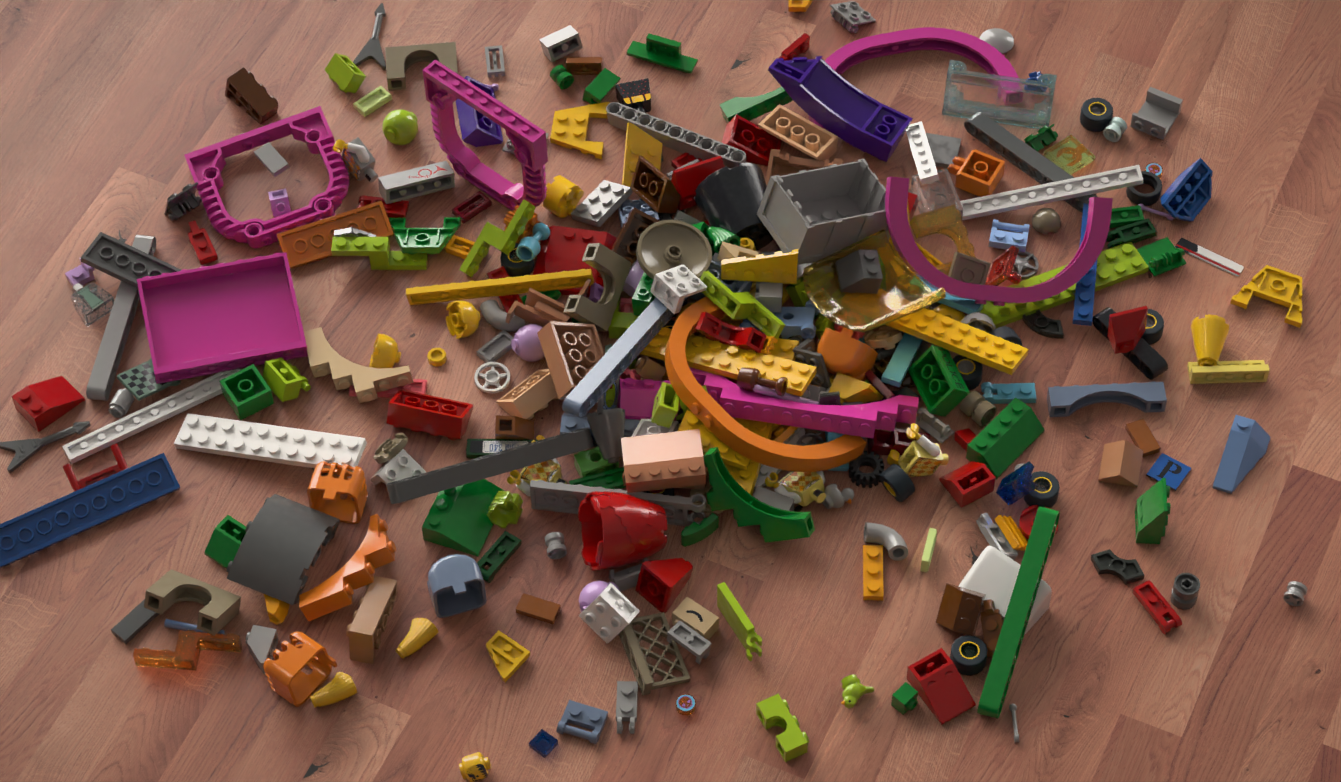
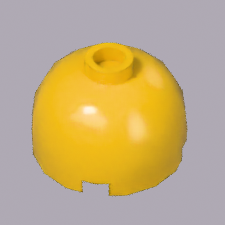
M466 301L450 302L446 307V311L449 310V316H446V324L452 336L456 335V339H460L475 333L480 321V313L472 303Z
M377 334L369 367L379 369L392 368L395 363H399L401 352H398V344L388 335Z

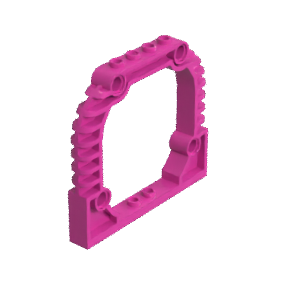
M434 60L423 69L426 100L430 102L435 138L439 142L442 151L447 154V159L452 163L456 173L512 211L515 210L516 205L520 206L523 199L535 207L539 206L546 198L547 192L545 179V164L548 162L546 132L442 63ZM458 98L505 129L507 137L515 147V157L521 162L523 185L511 183L481 163L477 155L463 144L457 133L453 102Z
M321 106L184 155L194 182H198L197 190L213 228L223 237L235 239L239 243H248L252 248H260L277 242L278 233L335 216L334 211L340 207L343 198L348 193L349 174L341 154L332 149L335 140ZM291 134L295 140L305 142L310 153L320 154L330 181L327 190L314 196L308 206L267 221L254 218L240 222L231 217L225 210L218 190L224 184L221 171L226 165L225 158Z

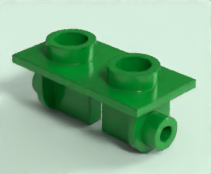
M1054 124L1049 127L1043 126L1037 131L1038 134L1035 136L1033 134L1029 135L1024 139L1025 143L1038 152L1044 148L1041 141L1045 146L1056 141L1058 134L1051 129Z

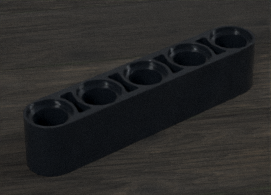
M1109 307L1092 318L1095 328L1108 340L1109 315L1116 313ZM1142 337L1133 350L1122 353L1150 380L1168 370L1166 360Z

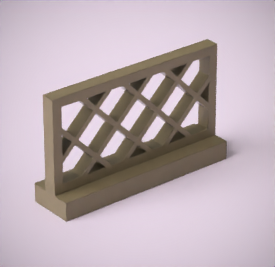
M664 612L634 618L619 633L642 696L650 694L653 689L690 682V676L676 642L672 639V643H668L666 646L657 641L660 635L667 638V632L670 630ZM661 620L662 628L659 629L651 625L652 621ZM639 624L645 628L640 633L634 630L632 625ZM647 629L657 633L655 639L644 635ZM641 639L651 644L648 650L640 646L639 642ZM654 646L664 650L661 656L651 652ZM667 652L675 655L676 659L674 662L664 658ZM648 656L658 660L655 666L646 662ZM661 662L671 667L668 673L658 668ZM673 669L682 672L683 676L677 678L671 675ZM654 673H657L665 678L663 681L654 682L652 676Z

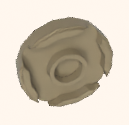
M397 433L394 435L396 438L393 440L389 438L384 441L375 451L373 457L375 461L379 464L385 463L401 452L408 442L405 434Z

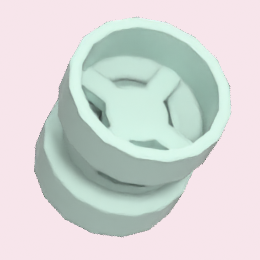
M1113 117L1103 131L1105 138L1111 142H1118L1127 129V123L1122 118Z

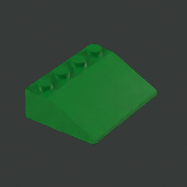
M481 479L440 491L422 525L423 540L479 557L494 525L487 516L488 508L497 492L505 490L486 479Z

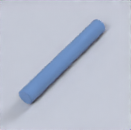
M166 619L164 626L168 628L223 638L225 634L224 630H220L214 636L197 629V625Z

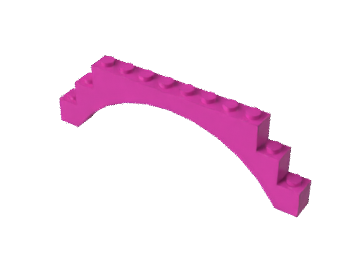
M689 367L697 382L701 386L706 385L708 394L731 417L867 438H874L875 429L895 431L896 422L909 424L916 422L919 397L898 395L883 401L857 405L799 403L749 391L738 387L737 384L721 375Z

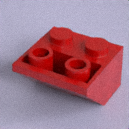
M971 461L940 477L939 481L962 508L993 492L996 477L985 464Z

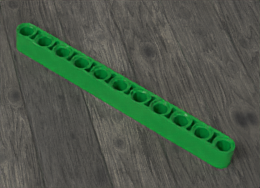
M1041 506L1037 510L977 709L978 714L997 719L1000 717L1059 522L1060 511Z

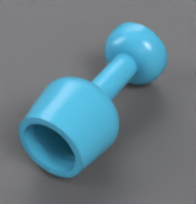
M544 223L534 225L532 229L533 237L527 236L521 239L516 250L517 256L521 260L531 261L539 254L541 246L538 241L546 240L550 236V229Z

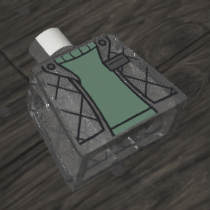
M94 282L89 283L85 287L80 283L73 286L72 292L74 294H72L71 299L74 308L87 327L111 312L114 297Z

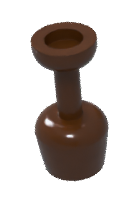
M742 367L738 373L737 386L753 391L755 385H761L775 389L776 394L783 397L787 389L788 379L787 377H780L777 381L761 378V373L758 369Z

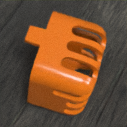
M326 461L318 463L315 466L307 490L310 508L338 518L340 522L359 523L368 497L364 471L361 467H352L347 464L339 465L334 462L330 464ZM341 494L348 495L347 499H340Z
M297 631L289 635L291 644L283 641L281 643L282 652L277 649L272 652L274 661L267 658L263 666L271 689L295 707L301 706L331 674L332 666L337 667L336 660L328 655L325 647L304 633ZM305 666H308L310 669L313 670V672L311 674H305L301 670Z

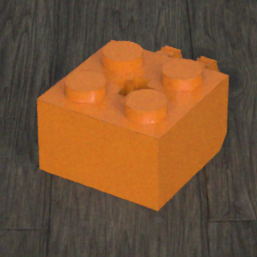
M975 149L971 151L967 159L955 156L952 160L953 164H950L947 168L948 172L956 176L955 187L982 197L991 195L1004 175L1005 161Z

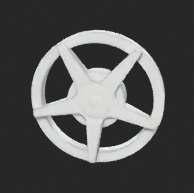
M499 362L484 363L475 372V384L482 392H502L509 385L510 372L505 365ZM492 366L491 370L485 374L480 373L484 368ZM494 366L502 368L506 373L499 374L494 369ZM478 377L485 379L486 383L483 386L478 382ZM507 377L506 382L501 386L499 384L500 379ZM490 385H495L497 388L488 389L487 387H489Z

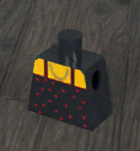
M649 79L616 84V98L619 103L644 113L650 112Z

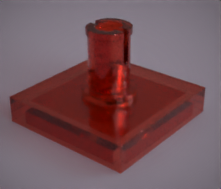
M1011 246L992 261L985 285L998 286L1005 280H1009L1017 285L1021 282L1023 276L1012 270L1019 251L1017 247Z

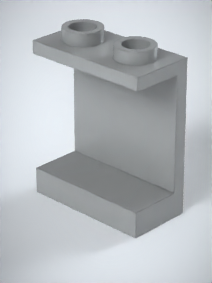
M1150 87L1147 91L1145 103L1138 113L1132 114L1130 127L1163 140L1180 114L1183 100Z

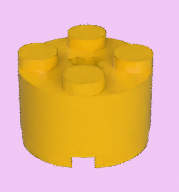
M558 175L553 178L555 181L552 184L548 183L546 185V198L543 201L542 207L556 216L564 218L568 215L571 216V213L577 208L576 206L583 197L584 191L565 177Z

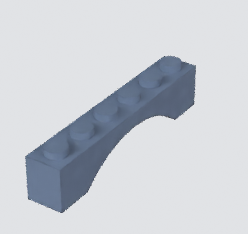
M1155 381L1107 385L1048 387L1046 398L1049 417H1067L1084 406L1101 402L1127 404L1145 413L1165 412L1167 402L1164 382Z

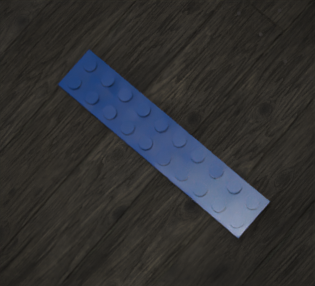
M159 454L1 523L0 568L179 490L180 485L165 454Z

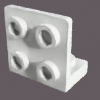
M680 265L655 274L650 292L673 314H677L681 310L684 298L705 291L707 286L685 265Z
M402 449L395 457L387 461L370 480L375 485L381 481L388 484L426 473V471Z
M610 583L579 614V617L606 643H609L635 618L640 610Z

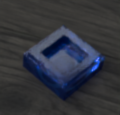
M543 729L529 742V747L544 758L558 745V740Z

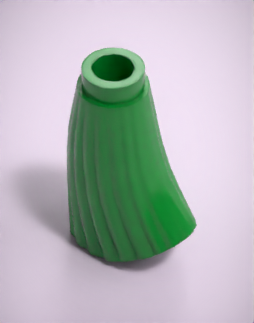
M713 226L707 230V236L714 242V251L719 254L722 241L740 246V238L728 230Z

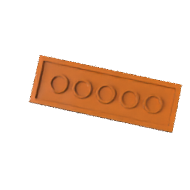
M378 201L278 233L277 239L282 252L287 253L290 269L332 256L331 248L332 239L335 237L334 230L353 227L374 234L377 237L388 238L394 236L383 203Z

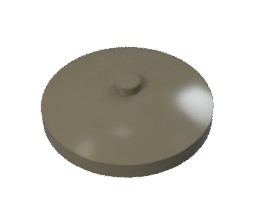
M663 220L647 227L642 232L636 249L640 267L653 280L655 274L680 265H685L700 279L703 272L708 271L712 260L711 246L705 235L693 225L678 220Z

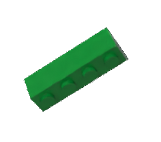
M1015 397L967 445L966 459L970 462L974 461L985 464L997 480L1045 429L1032 408Z

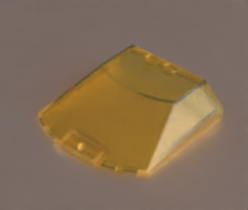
M884 229L803 269L805 291L814 307L832 322L862 333L904 318L946 297L943 287L932 291L897 257ZM859 249L877 250L883 278L878 293L840 292L835 266L836 261Z

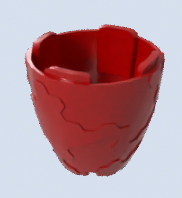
M606 491L590 492L586 495L585 500L580 502L578 519L581 522L583 542L581 555L584 563L590 566L592 570L619 568L633 564L665 548L667 535H664V531H667V518L662 506L632 495Z

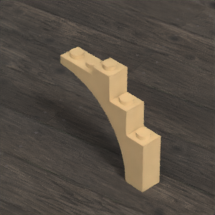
M321 327L304 331L307 354L314 378L332 373L336 390L347 389L354 385L359 403L377 399V392L413 383L409 365L381 369L365 367L340 356L326 340Z

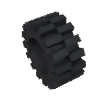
M864 451V454L850 461L849 478H851L852 483L856 482V486L859 487L862 484V488H865L866 485L872 488V484L877 486L878 482L881 483L879 476L884 471L883 459H880V455L876 454L874 456V452L871 451L870 454H867V451ZM862 466H870L874 469V471L871 473H863L859 470V468Z

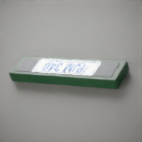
M467 439L466 458H479L525 445L533 440Z

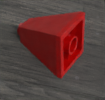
M683 558L645 561L641 565L635 591L657 610L665 614L690 579L693 566Z

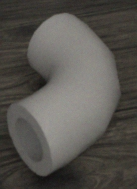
M487 300L480 305V310L485 320L496 329L515 332L525 325L524 319L516 315L513 316L509 324L506 323L507 313L500 309L496 300Z
M865 523L864 542L883 545L888 550L889 557L893 560L898 561L907 557L908 547L898 532L882 524Z

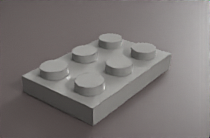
M603 180L571 213L572 219L600 227L633 193L631 187Z

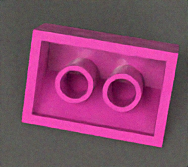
M633 378L620 379L617 406L622 408V410L625 409V419H651L655 396L662 382L671 384L670 381L634 380Z

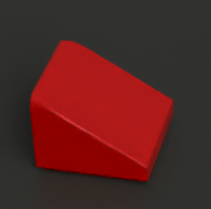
M969 428L955 432L954 440L967 452V445L976 435Z

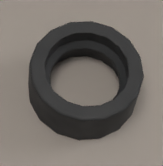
M1141 171L1143 184L1152 186L1155 191L1144 194L1136 191L1134 186H1130L1126 189L1127 197L1136 205L1150 206L1160 199L1162 182L1152 172Z

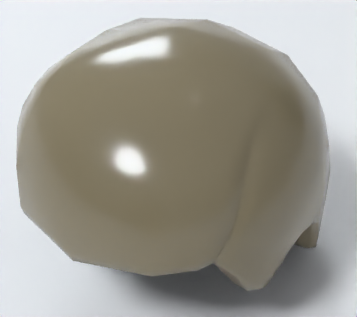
M1052 208L1039 209L1032 216L1033 228L1045 235L1049 232L1057 233L1061 227L1060 217Z

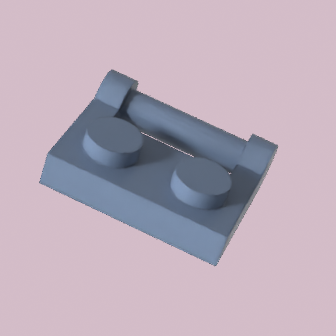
M569 700L561 721L558 723L556 732L574 735L590 740V743L597 744L608 718V711ZM568 723L574 724V725H577V726H580V727H584V728H587V729H590V730H594V731L589 732V731H586V730H583V729H579V728H576V727H573V726H569Z

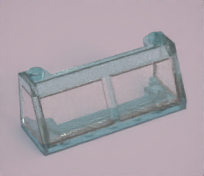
M950 60L942 115L969 119L975 113L981 112L996 123L1040 129L1045 125L1049 127L1057 75L1042 74L1039 76L1038 81L966 71L965 63Z

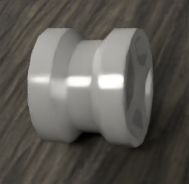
M1291 581L1288 583L1283 599L1289 605L1301 606L1304 602L1303 596L1306 595L1308 589L1298 581Z

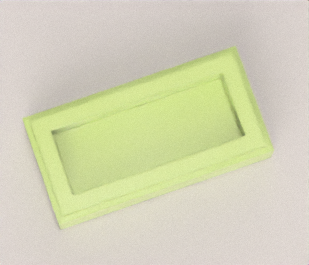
M379 86L353 103V107L362 116L366 117L391 101L392 95L382 86Z
M929 528L921 560L920 571L922 572L929 571L937 537V530L934 528Z

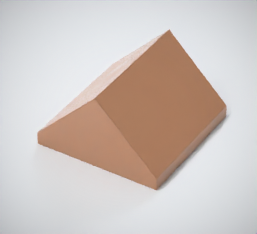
M1127 440L1104 444L1098 481L1137 488L1143 450Z

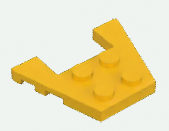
M610 102L555 111L550 142L568 149L575 148L581 150L583 154L587 155L590 153L595 155V158L602 159L604 143L586 141L590 117L608 119L606 107Z
M1266 265L1247 285L1240 289L1237 295L1231 298L1230 304L1247 309L1253 295L1288 307L1289 310L1284 323L1301 328L1302 277Z

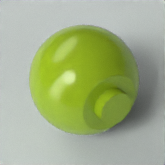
M402 109L391 111L384 118L382 124L385 138L395 145L410 143L418 132L416 115Z

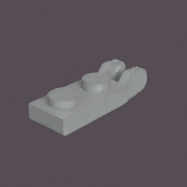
M617 681V734H622V721H630V734H635L638 681Z

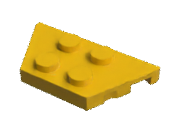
M627 123L622 185L628 187L631 186L639 156H643L660 170L662 143L632 123Z

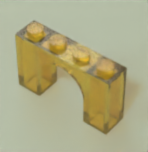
M955 204L915 215L910 221L916 239L932 234H944L954 241L957 252L976 258L974 246L969 242L967 229L961 222V214L956 209ZM952 261L934 267L948 276Z

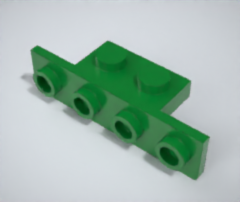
M650 33L646 37V44L632 41L627 50L628 56L690 74L698 62V59L682 55L681 42Z

